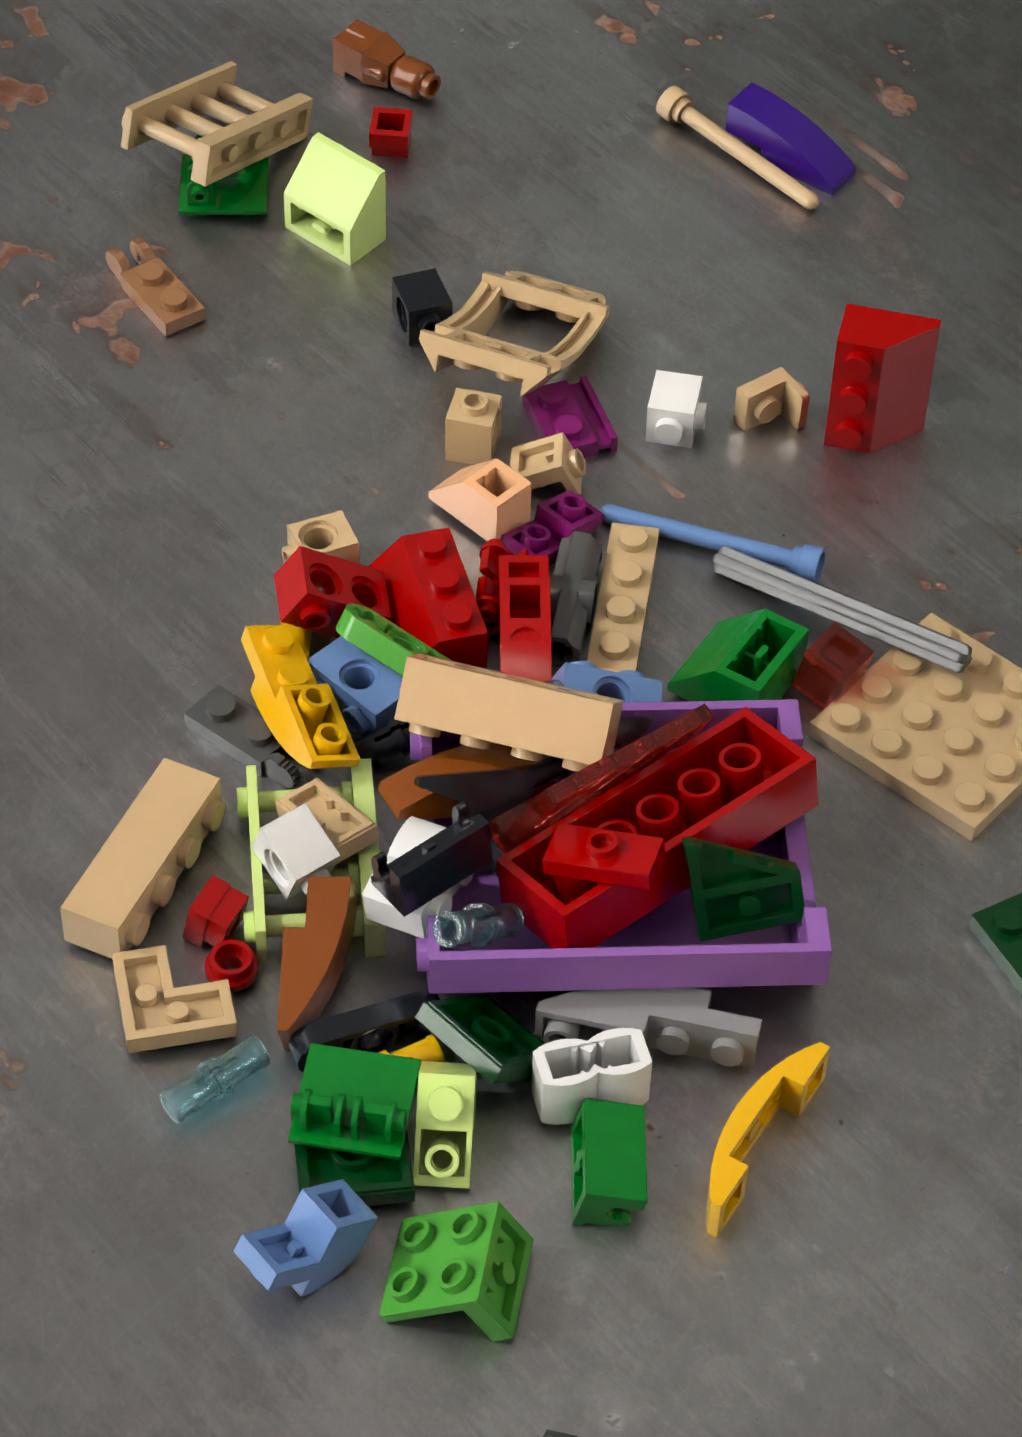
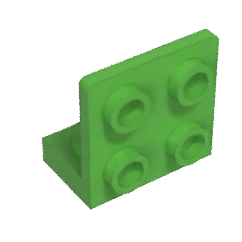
M499 1201L405 1218L400 1224L379 1314L386 1322H395L464 1311L493 1342L513 1339L534 1239Z

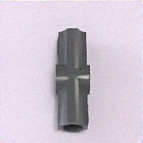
M574 531L571 536L561 538L554 573L549 574L552 666L561 668L565 662L579 661L586 626L593 622L598 590L597 575H599V566L602 561V544L594 540L590 533Z

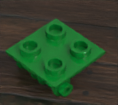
M199 135L195 137V139L201 138ZM182 155L179 215H267L269 156L204 187L191 180L192 156Z
M310 1043L299 1093H293L290 1115H293L288 1143L400 1160L421 1059Z

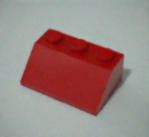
M846 304L836 345L824 445L872 453L923 431L941 320Z
M450 527L401 536L368 566L384 571L392 617L389 621L452 661L487 669L488 631Z

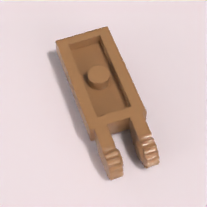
M137 237L129 242L131 254L136 263L139 264L136 267L131 268L127 257L117 247L106 250L107 265L120 281L121 288L165 337L206 320L205 307L159 257L155 258L151 246L142 237Z

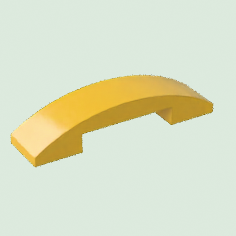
M818 1042L790 1055L765 1073L736 1105L722 1130L712 1161L706 1209V1228L708 1234L717 1238L744 1199L749 1165L742 1161L777 1110L781 1108L799 1117L825 1080L830 1046Z

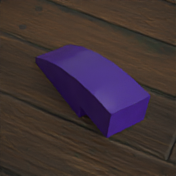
M751 82L728 103L726 131L760 147V155L788 175L831 196L855 175L856 166L841 148L820 127L777 95Z

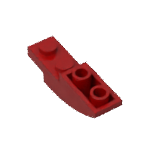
M499 555L500 672L546 683L552 678L549 555Z

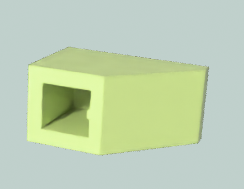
M422 1061L418 1073L413 1167L414 1185L470 1188L477 1071L469 1064Z

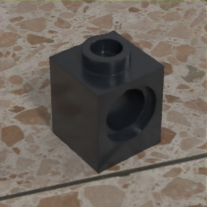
M436 268L392 277V312L408 346L421 344L419 341L421 330L426 329L434 332L436 324L452 316L453 303Z

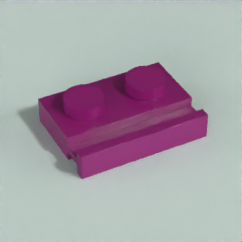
M587 376L580 377V382L569 384L567 380L546 384L523 396L522 403L540 439L563 432L573 449L578 448L584 458L597 456L598 450L609 448L610 452L617 451L618 436Z

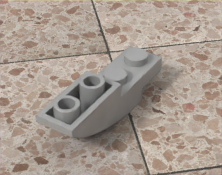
M703 989L578 990L538 1002L535 1014V1035L546 1044L560 1039H582L588 1041L591 1037L606 1030L635 1028L642 1030L648 1048L658 1049L669 1055H687L712 1060L724 1066H741L754 1069L762 1019L710 1009L712 991Z

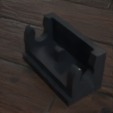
M464 801L452 808V825L387 864L388 860L384 851L372 857V885L404 917L493 862L489 822L481 814L473 817L470 822L467 816V805Z

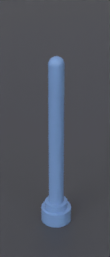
M606 504L600 509L604 514L603 521L612 524L613 522L660 528L659 536L717 551L721 547L728 546L772 565L788 568L789 572L816 583L819 582L826 559L825 547L805 543L803 547L796 545L793 549L613 504Z

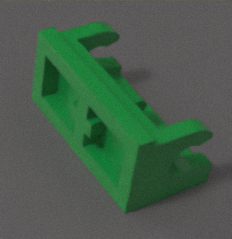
M590 1098L583 1099L571 1127L572 1225L583 1226L584 1223L605 1226H627L631 1224V1213L611 1209L644 1210L648 1202L645 1106Z

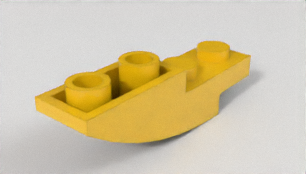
M293 624L246 626L241 642L255 674L250 691L264 721L278 743L292 758L309 769L357 767L361 759L329 683L317 684Z

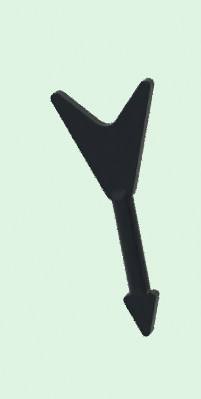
M649 716L620 718L614 748L627 751L653 724V718ZM551 756L528 768L515 767L416 776L414 784L419 788L460 803L464 801L467 805L469 821L471 822L473 817L481 814L489 822L490 837L492 839L530 799L538 786L570 770L562 767L563 759Z

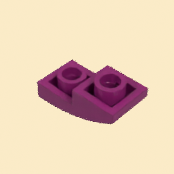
M568 490L538 504L533 521L501 535L500 540L504 542L505 546L513 554L527 548L529 555H549L550 566L557 560L561 538L571 536L574 531L591 534L603 522L604 514L589 504L582 496Z

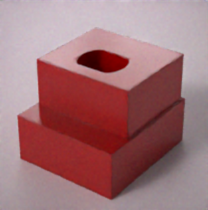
M374 107L369 130L371 155L408 158L413 109Z
M212 875L188 909L182 938L199 947H202L204 942L215 946L221 941L229 940L244 919L243 911H246L249 896L231 887V884Z

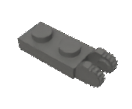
M219 684L184 713L185 725L189 730L245 766L256 765L257 774L261 777L266 775L278 784L281 783L287 789L294 788L302 781L299 768L291 760H287L285 756L296 763L298 762L278 743L260 711Z

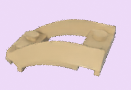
M485 271L482 274L480 284L466 303L452 316L436 324L434 332L426 329L421 330L419 341L434 372L453 364L468 370H479L482 367L496 371L495 376L501 380L522 382L520 397L545 385L584 352L608 317L610 306L605 305L606 298L603 294L522 271H505V276ZM509 298L515 300L514 305L521 309L539 311L541 308L555 311L556 317L560 320L577 322L563 340L545 353L485 336L499 317Z

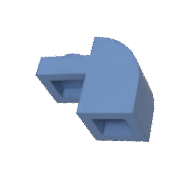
M343 1179L307 1187L301 1190L284 1224L243 1233L233 1252L267 1291L291 1285L300 1297H303L324 1287L348 1267L362 1249L378 1217Z

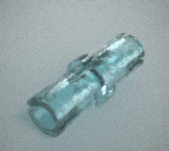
M480 902L471 903L461 911H445L441 913L442 917L437 916L433 922V935L438 944L443 947L451 948L461 944L483 947L492 944L498 938L515 937L514 933L519 934L522 931L524 917L520 908L513 903L506 902L495 906Z
M249 1035L244 1041L216 1059L207 1057L199 1062L197 1071L169 1089L160 1092V1102L168 1116L174 1122L181 1123L186 1117L215 1098L223 1101L232 1095L235 1085L260 1069L269 1066V1062H271L269 1053L256 1036Z

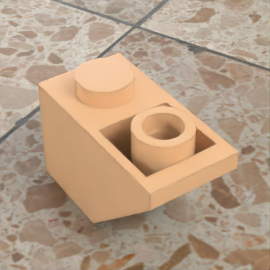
M496 458L462 468L430 490L429 499L486 541L490 539L500 540L501 535L530 522L532 483Z

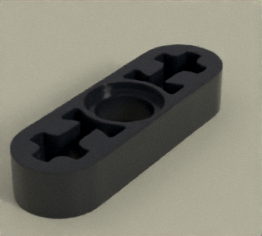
M419 990L314 1021L300 1027L289 1039V1047L298 1069L304 1073L310 1043L375 1053L386 1050L389 1053L423 1040L428 1035L432 1034L436 1037L415 1016L423 1002L441 1000L439 995L429 994L428 990Z

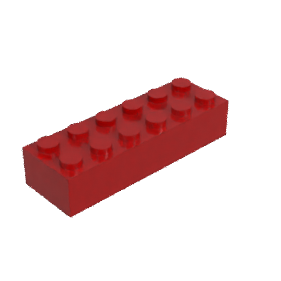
M744 707L496 859L502 907L552 949L595 948L689 888L682 838L690 836L749 850L818 806L816 758L747 707ZM565 823L664 838L665 854L651 889L646 890L544 874L542 859L557 824Z

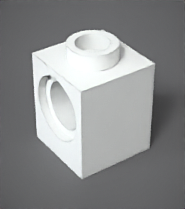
M306 803L261 827L252 845V849L286 900L301 891L307 896L308 877H332L331 873L341 856Z

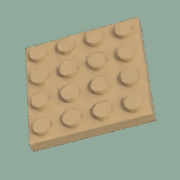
M930 613L919 625L966 643L972 648V660L964 672L956 673L901 649L892 647L810 721L808 736L972 842L1022 793V668L933 613Z

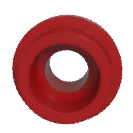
M230 939L219 942L212 948L205 960V975L208 982L228 979L230 992L240 991L254 983L259 974L257 955L246 943L240 940ZM228 968H238L234 970H227Z

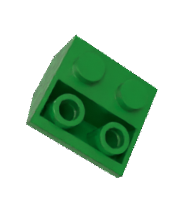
M761 609L720 621L668 682L667 691L688 701L780 700L804 670L809 629L768 609Z

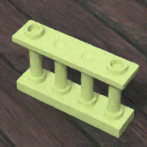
M371 758L361 759L357 767H350L351 781H341L340 787L330 788L377 825ZM256 765L246 766L247 787H236L238 819L249 818L254 911H243L244 936L246 944L256 943V955L259 964H268L266 937L283 936V927H305L306 913L265 915L264 894H280L282 892L270 874L263 873L262 862L252 849V845L260 830L259 812L277 811L275 801L295 789L258 791ZM379 841L357 852V862L347 863L348 868L333 869L331 873L332 877L352 876L356 892L360 894V904L357 905L353 937L363 936L365 958L386 956V926L366 919L362 897L368 880L373 873L371 859L380 853Z

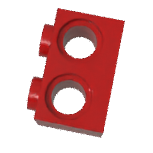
M299 546L274 574L280 620L283 623L293 624V626L339 638L340 635L336 631V625L347 604H359L377 612L388 620L392 618L384 571Z

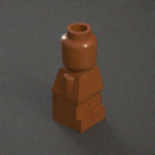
M355 20L345 31L343 30L333 38V72L344 77L350 74L363 84L383 88L392 86L395 91L414 100H421L423 98L430 100L437 94L441 85V78L435 74L434 68L413 56H405L403 48L387 32L380 31L366 23Z

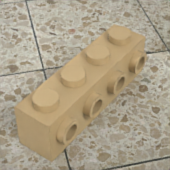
M416 654L406 658L394 719L410 723L409 732L418 735L440 737L442 730L461 735L459 743L469 747L491 749L493 742L512 747L510 755L517 758L542 761L543 754L563 759L562 767L565 769L593 774L595 767H603L611 763L624 700L424 654Z
M163 758L61 905L60 910L65 941L111 959L112 953L129 951L133 945L138 946L142 943L148 932L150 919L159 906L164 907L168 904L174 893L176 880L184 868L190 869L195 864L200 853L201 843L209 831H216L222 823L226 804L222 801L219 777L168 758Z

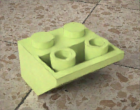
M318 132L312 136L284 191L285 228L351 266L386 240L385 170Z

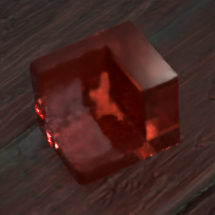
M834 622L805 651L792 684L822 709H825L832 701L837 703L865 675L875 651Z

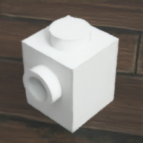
M656 370L647 407L646 442L692 448L695 430L704 431L707 418L708 403L701 402L703 376Z

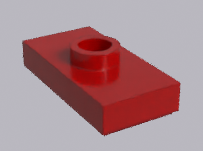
M558 823L542 859L543 873L650 890L665 854L664 838Z

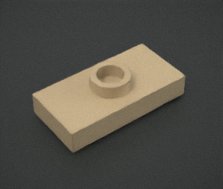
M315 778L275 801L279 817L306 803L341 855L336 864L380 840L377 825L319 778Z

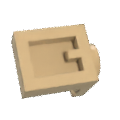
M779 367L737 387L733 422L745 432L782 415L791 425L799 429L806 425L810 399L809 393L800 381H796L783 367Z
M563 432L511 448L510 468L530 481L532 489L561 481L566 491L571 490L575 494L581 495L582 477L587 473L585 459L578 448L573 449Z

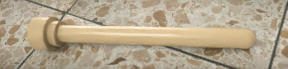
M676 85L667 88L662 93L656 105V113L671 124H687L804 208L813 210L818 207L819 197L814 192L697 111L690 94Z

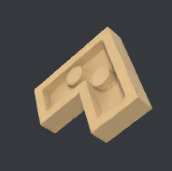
M166 945L112 953L113 969L128 1054L238 1036L228 979L174 988Z

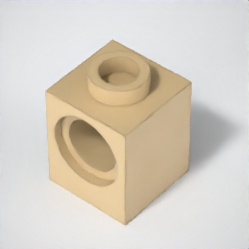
M456 387L445 418V460L475 465L494 459L501 438L502 395Z
M342 510L287 525L288 545L282 547L284 563L299 546H303L360 564L359 541Z

